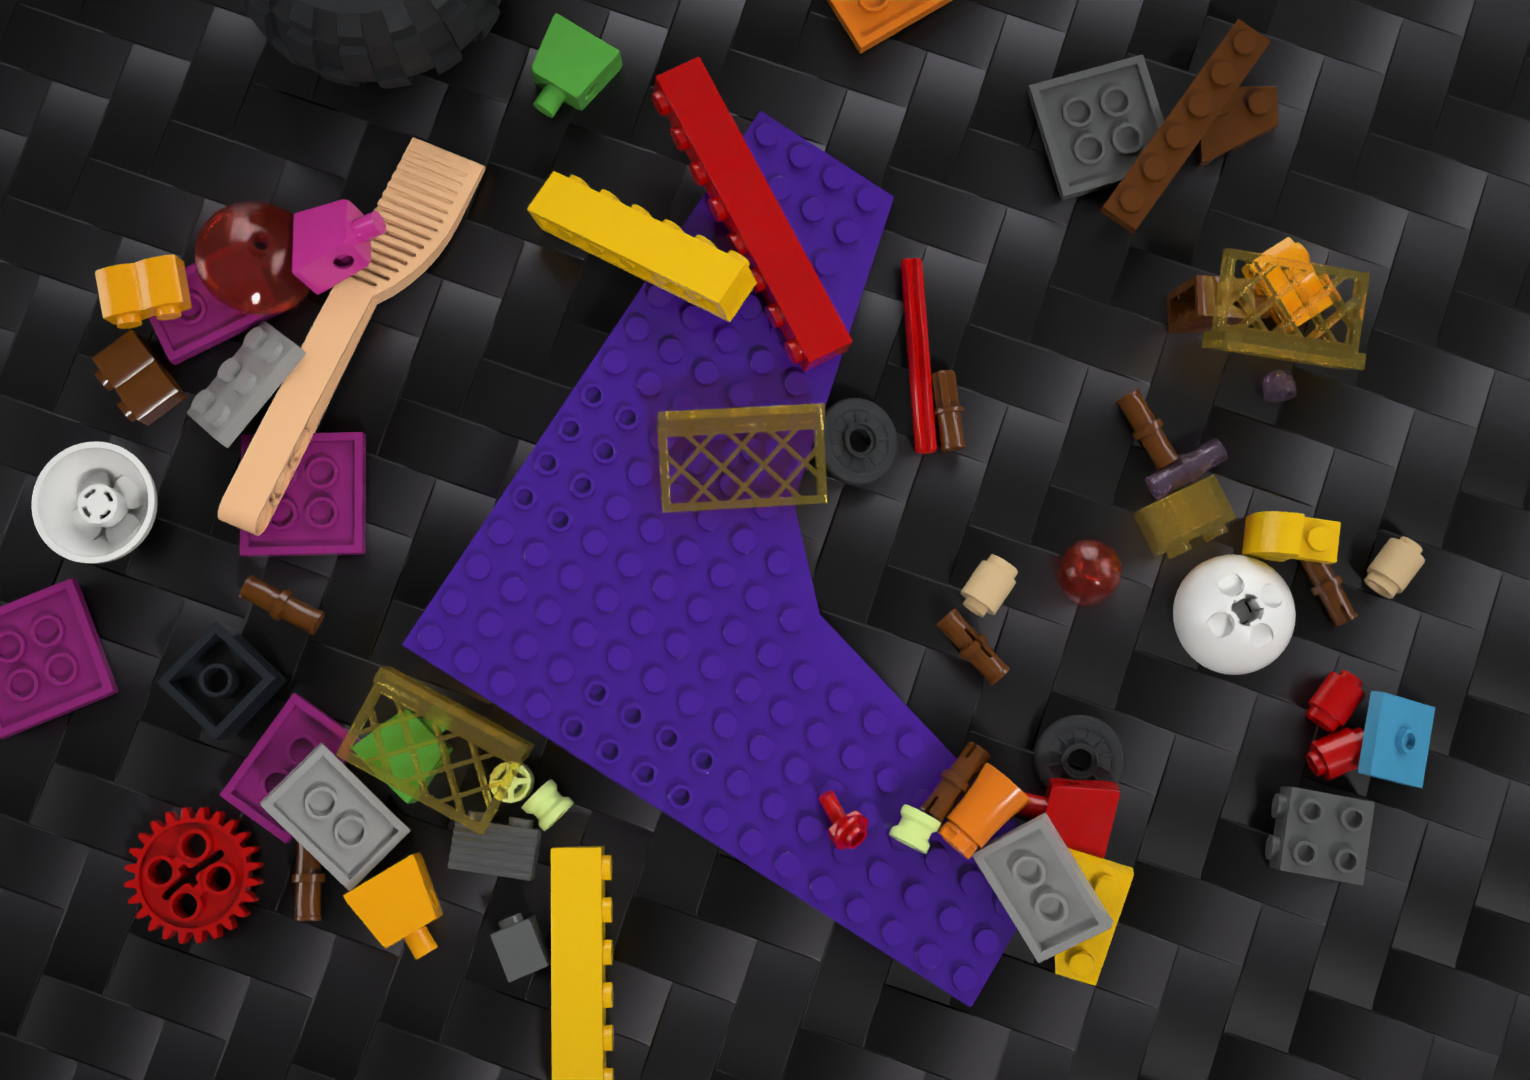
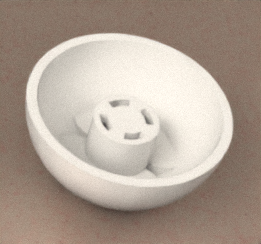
M107 442L80 443L58 453L41 471L32 494V516L35 527L43 541L57 554L81 563H105L119 559L132 552L149 534L157 514V491L147 468L135 455L126 449ZM109 511H111L108 516H106L105 518L103 517V516L106 515Z
M1244 555L1217 556L1197 565L1180 584L1173 605L1175 631L1184 649L1204 667L1223 674L1241 675L1266 667L1284 651L1292 637L1295 626V604L1291 591L1284 579L1266 563ZM1245 602L1250 606L1252 612H1249L1248 607L1244 604Z

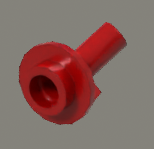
M833 790L820 795L818 799L832 823V826L828 829V837L835 847L843 850L847 848L854 849L859 846L868 834L866 830L869 823L868 819L857 810L846 815Z

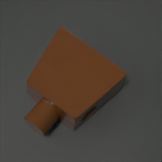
M1196 275L1167 294L1168 333L1234 332L1255 319H1267L1271 311L1270 297L1268 295L1255 294V285L1251 279Z

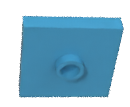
M1371 691L1358 773L1410 787L1422 788L1435 707L1389 693Z

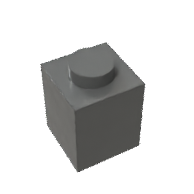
M520 912L498 922L500 930L492 933L490 936L508 982L551 964V956L535 915L524 919Z

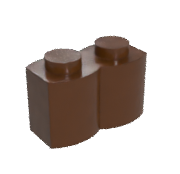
M133 329L92 358L99 368L94 372L95 376L108 391L116 390L122 399L117 405L131 422L138 420L149 426L187 398L184 391L164 367L149 344Z

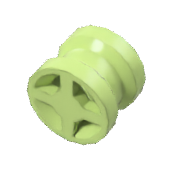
M507 761L494 768L490 775L489 784L491 792L497 799L502 802L513 803L522 801L531 794L534 789L535 778L531 769L524 763Z
M550 779L521 808L527 814H534L539 819L540 828L546 831L567 812L574 802L570 797H563L557 791V784Z
M904 804L900 811L902 818L898 825L892 827L889 836L912 849L926 854L930 847L928 840L932 833L938 831L941 823L928 814Z

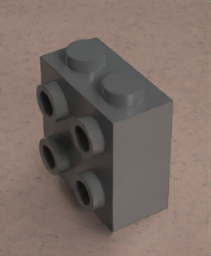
M1281 786L1280 794H1275L1271 808L1272 817L1276 818L1274 835H1269L1265 848L1266 859L1270 860L1269 868L1363 886L1375 802L1296 787Z

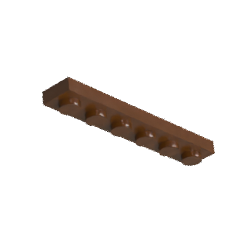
M1240 19L1236 21L1100 210L1101 213L1133 234L1270 44L1271 41Z

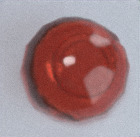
M1081 540L1074 543L1071 548H1068L1062 558L1058 575L1059 586L1069 599L1080 605H1098L1111 597L1117 589L1122 576V563L1112 547L1099 540Z

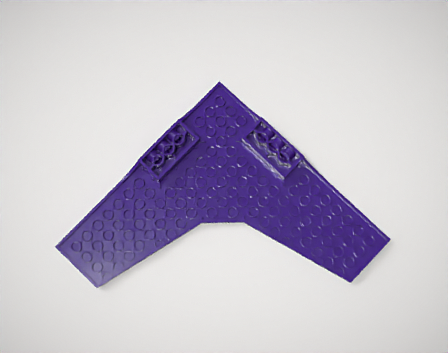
M760 111L743 138L848 333H850L894 196ZM706 191L681 229L684 233L694 238L696 235L706 237L714 243L717 249L728 253L731 248L727 235L730 233L723 220L717 222L712 215L708 205L710 196ZM646 281L402 645L673 820L743 862L960 1002L972 1007L1017 927L973 856L967 860L937 832L931 834L928 840L930 847L926 854L912 849L889 836L892 827L898 825L902 818L900 811L903 805L906 804L920 810V806L924 804L942 778L939 775L944 769L949 770L957 758L820 615L794 505V500L842 354L803 372L799 363L793 364L784 347V342L787 340L780 327L775 329L770 323L765 311V306L768 304L761 291L756 293L752 289L732 321L728 322ZM976 778L973 779L969 787L972 786ZM833 790L846 815L857 810L868 819L869 823L866 829L868 834L865 840L856 848L837 849L828 837V829L832 826V823L818 799L823 793ZM962 795V796L960 797V799L956 802V804L953 806V808L950 810V812H951V811L956 807V805L961 801V799L963 798V795ZM1011 817L988 842L1020 825ZM947 818L944 819L939 829L948 821Z

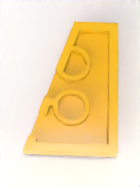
M1068 848L1112 918L1113 924L1110 929L1056 954L1055 974L1096 986L1134 876V870L1132 867Z

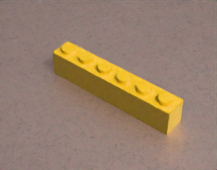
M553 171L527 208L542 230L728 322L732 321L757 283L749 269V261L741 254L733 250L725 253L717 249L714 243L706 237L696 235L694 238L684 233L677 224L668 219L660 222L652 218L651 214L639 205L632 204L629 207L621 203L615 195L607 190L601 189L600 192L591 189L585 181L575 175H570L568 178Z
M563 846L551 848L552 1080H614V1068H606V1051H613L614 1028L613 1025H606V1008H613V982H606V965L613 964L612 939L605 940V923L612 922L613 902L612 897H605V880H612V855H605V846Z

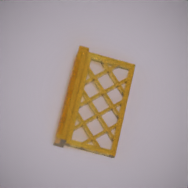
M1226 248L1223 250L1212 331H1204L1201 348L1341 370H1364L1366 354L1358 353L1370 273ZM1236 259L1245 261L1253 273V276L1241 286L1234 276ZM1259 264H1265V266L1261 268ZM1275 267H1280L1288 280L1278 291L1274 290L1266 277ZM1315 273L1323 288L1310 298L1301 281L1309 274ZM1345 279L1355 280L1352 298L1344 303L1336 287ZM1256 283H1259L1268 299L1254 309L1245 293ZM1294 289L1303 305L1290 315L1280 299ZM1328 295L1337 311L1324 321L1315 305ZM1238 300L1247 317L1236 326L1227 324L1229 306ZM1273 306L1282 323L1272 331H1268L1260 316ZM1308 312L1317 328L1307 337H1303L1295 322ZM1341 318L1347 326L1345 343L1337 342L1329 329ZM1253 324L1254 328H1248V326ZM1288 330L1290 334H1284L1283 332Z
M825 403L655 413L656 430L658 433L662 513L828 503L823 420H825ZM798 430H814L815 447L805 458H802L787 442ZM776 431H790L783 439L775 433ZM757 432H766L778 443L764 461L746 446ZM749 433L742 442L733 435ZM725 434L737 445L736 449L723 463L719 462L704 448L715 435ZM708 435L701 444L692 437ZM684 436L696 447V450L681 466L668 455L667 437ZM782 448L800 463L785 481L768 466V463ZM741 450L759 465L744 483L726 468ZM700 452L718 467L703 486L685 471V468ZM814 456L816 469L808 463ZM668 462L677 469L670 479ZM804 467L816 477L817 495L801 496L789 485ZM763 469L781 484L770 498H760L748 488ZM722 471L740 487L729 500L719 501L707 490ZM682 474L699 490L688 503L671 504L670 485ZM786 489L794 497L778 496ZM744 491L753 498L737 500ZM702 494H705L711 500L695 502Z
M380 666L372 681L374 685L336 756L474 832L484 835L521 765L533 749L534 744L391 666ZM381 694L395 701L399 715L398 719L378 724L374 706ZM404 706L416 713L406 716ZM423 716L432 722L436 738L414 744L408 720ZM369 717L371 727L362 729ZM401 723L408 747L386 753L380 729ZM440 726L452 733L443 736ZM373 731L379 752L378 756L364 759L350 751L359 735ZM460 736L468 741L472 758L451 764L444 740ZM438 743L444 767L423 773L416 749ZM477 746L489 753L479 756ZM409 751L416 775L400 779L392 774L388 757ZM496 756L511 764L503 780L487 784L481 760ZM381 760L383 769L371 762ZM474 763L481 787L459 793L453 769ZM446 771L452 795L436 799L429 795L424 777ZM417 780L420 789L407 782ZM499 786L492 799L489 789ZM482 791L487 810L481 821L478 822L465 814L461 797ZM454 800L456 809L445 802Z

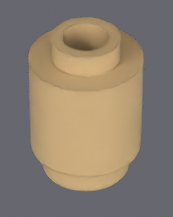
M1404 536L1400 539L1390 538L1367 568L1368 575L1364 579L1365 583L1372 590L1388 599H1392L1396 593H1402L1425 562L1424 557L1421 555L1422 548L1416 542Z
M991 554L987 561H981L960 592L965 598L963 605L980 617H984L986 613L995 615L1016 584L1014 578L1018 574L1017 569L999 556Z

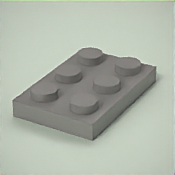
M263 320L258 327L248 332L244 338L243 345L235 355L227 359L220 366L217 376L211 384L194 397L191 408L186 413L215 440L229 448L301 361L306 352Z
M322 743L259 802L285 830L349 891L411 831Z
M1046 812L986 843L982 849L978 847L972 855L1038 963L1111 928L1113 924L1112 918Z

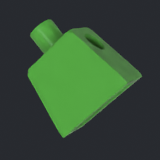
M555 13L531 67L534 82L542 88L533 105L540 112L551 118L554 117L563 102L577 110H583L622 68L623 63L620 51L558 13Z
M438 702L424 717L413 708H405L356 743L351 749L407 804L415 803L453 750V747L441 734L457 718L441 702Z

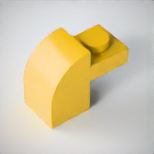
M1264 511L1252 513L1246 517L1242 555L1278 562L1297 559L1334 564L1337 563L1341 522L1304 517L1305 514L1293 512Z

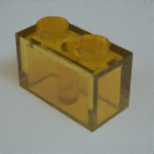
M1214 474L1133 514L1154 557L1167 553L1169 559L1192 549L1189 541L1203 535L1207 542L1228 532L1225 524L1236 519Z

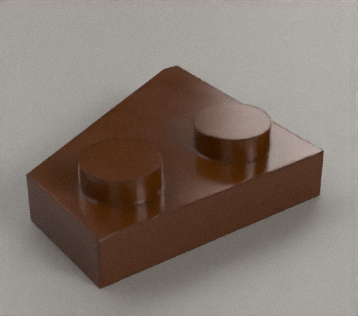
M1277 86L1237 88L1197 144L1198 166H1205L1230 150L1232 152L1244 146L1253 138H1259L1276 129L1279 125Z

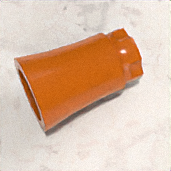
M985 763L970 789L946 817L948 821L937 833L968 860L978 847L982 849L1011 817L1031 801L1003 773L989 763Z

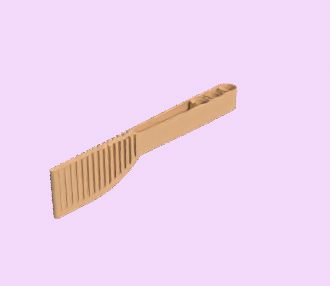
M415 137L411 139L401 161L397 165L396 171L392 175L391 181L388 182L387 188L382 194V198L377 203V208L374 209L383 217L386 224V233L371 239V262L369 265L333 286L301 346V349L306 352L305 356L282 382L221 500L218 509L219 520L256 536L261 535L265 531L310 443L313 433H315L377 304L393 297L409 286L438 258L451 240L485 172L486 167L484 165Z

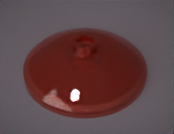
M253 201L235 203L214 213L204 223L198 234L194 254L198 275L207 290L226 306L254 315L280 313L300 303L309 294L311 289L292 273L294 215L278 206ZM262 242L266 244L267 249L260 250L254 246V243Z

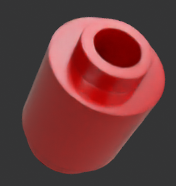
M1342 670L1340 674L1331 671L1307 703L1309 709L1305 715L1314 724L1327 732L1334 733L1337 727L1343 728L1366 696L1361 689L1363 682L1348 671Z
M1345 727L1310 742V752L1306 753V760L1312 772L1316 776L1322 775L1329 781L1357 769L1364 731L1359 727L1353 729Z

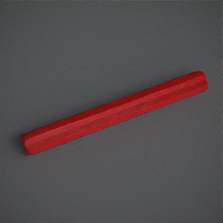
M907 258L901 261V278L914 445L917 454H931L936 452L937 442L933 412L934 404L923 265L920 258Z

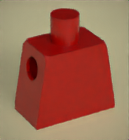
M1053 777L1049 778L1045 797L1024 792L1031 802L1021 809L1017 816L1034 819L1046 812L1067 848L1104 859L1121 791L1118 784L1112 781Z

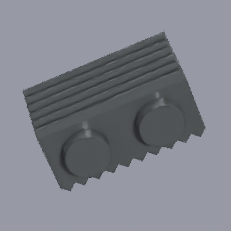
M468 811L467 818H456L448 862L449 869L528 881L535 879L542 829L533 828L534 820L509 817L508 824L492 822L493 814L479 811Z

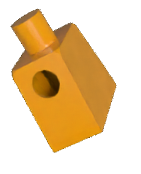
M420 852L408 856L343 895L349 906L383 947L388 948L404 939L415 960L438 947L426 925L441 917L443 912L424 858Z

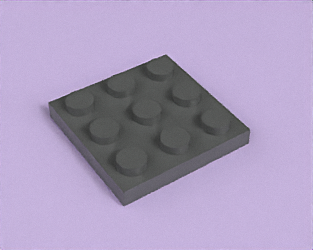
M1143 54L1029 85L1027 90L1061 201L1119 185L1164 122Z

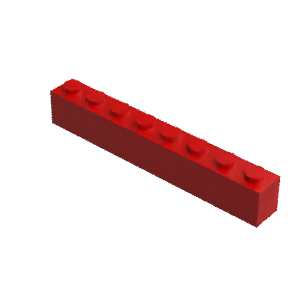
M694 58L656 76L654 93L651 94L654 106L660 116H667L673 127L670 129L674 144L680 152L685 150L692 162L689 164V169L694 181L699 187L704 185L710 196L708 205L712 215L717 222L723 220L730 233L727 235V240L731 250L741 254L749 261V269L757 282L753 290L756 293L761 291L768 304L765 306V311L770 323L775 329L780 327L787 340L784 342V347L792 363H799L803 372H806L846 352L853 340L701 58Z

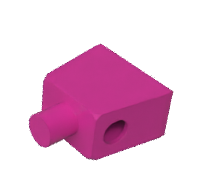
M345 199L295 213L293 222L292 273L318 295L364 269L371 262V239L386 233V224L383 217L377 211L364 215L355 205Z

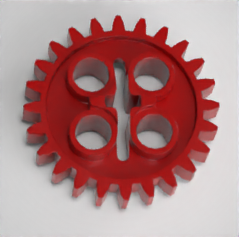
M192 807L182 808L181 819L175 811L165 813L166 824L160 820L150 822L154 834L147 832L139 833L138 837L144 844V847L130 848L129 850L138 860L137 863L125 865L124 867L125 870L135 873V879L124 883V887L136 888L137 894L132 896L128 903L135 904L141 902L143 907L137 913L136 918L152 917L148 926L149 931L157 930L164 926L162 939L172 938L177 931L180 944L189 942L192 934L197 944L207 940L208 932L214 939L222 937V925L229 930L236 929L238 924L234 915L242 918L249 916L251 913L244 903L255 902L259 899L250 889L251 886L260 885L264 882V880L253 876V870L263 867L264 863L252 861L251 856L260 847L246 846L245 842L250 838L251 831L236 833L240 824L239 819H232L224 824L225 811H217L211 819L209 807H200L196 816ZM197 834H200L206 841V849L201 856L196 855L192 850L191 843ZM219 850L224 852V856L220 860L209 865L196 875V882L182 885L174 892L170 899L165 898V893L169 889L180 884L193 874L191 868L207 864ZM163 860L167 861L172 867V876L168 882L163 881L158 874L159 865ZM220 867L226 868L231 875V882L227 889L221 888L216 882V874ZM187 893L193 895L197 901V909L193 915L185 912L183 908V899Z

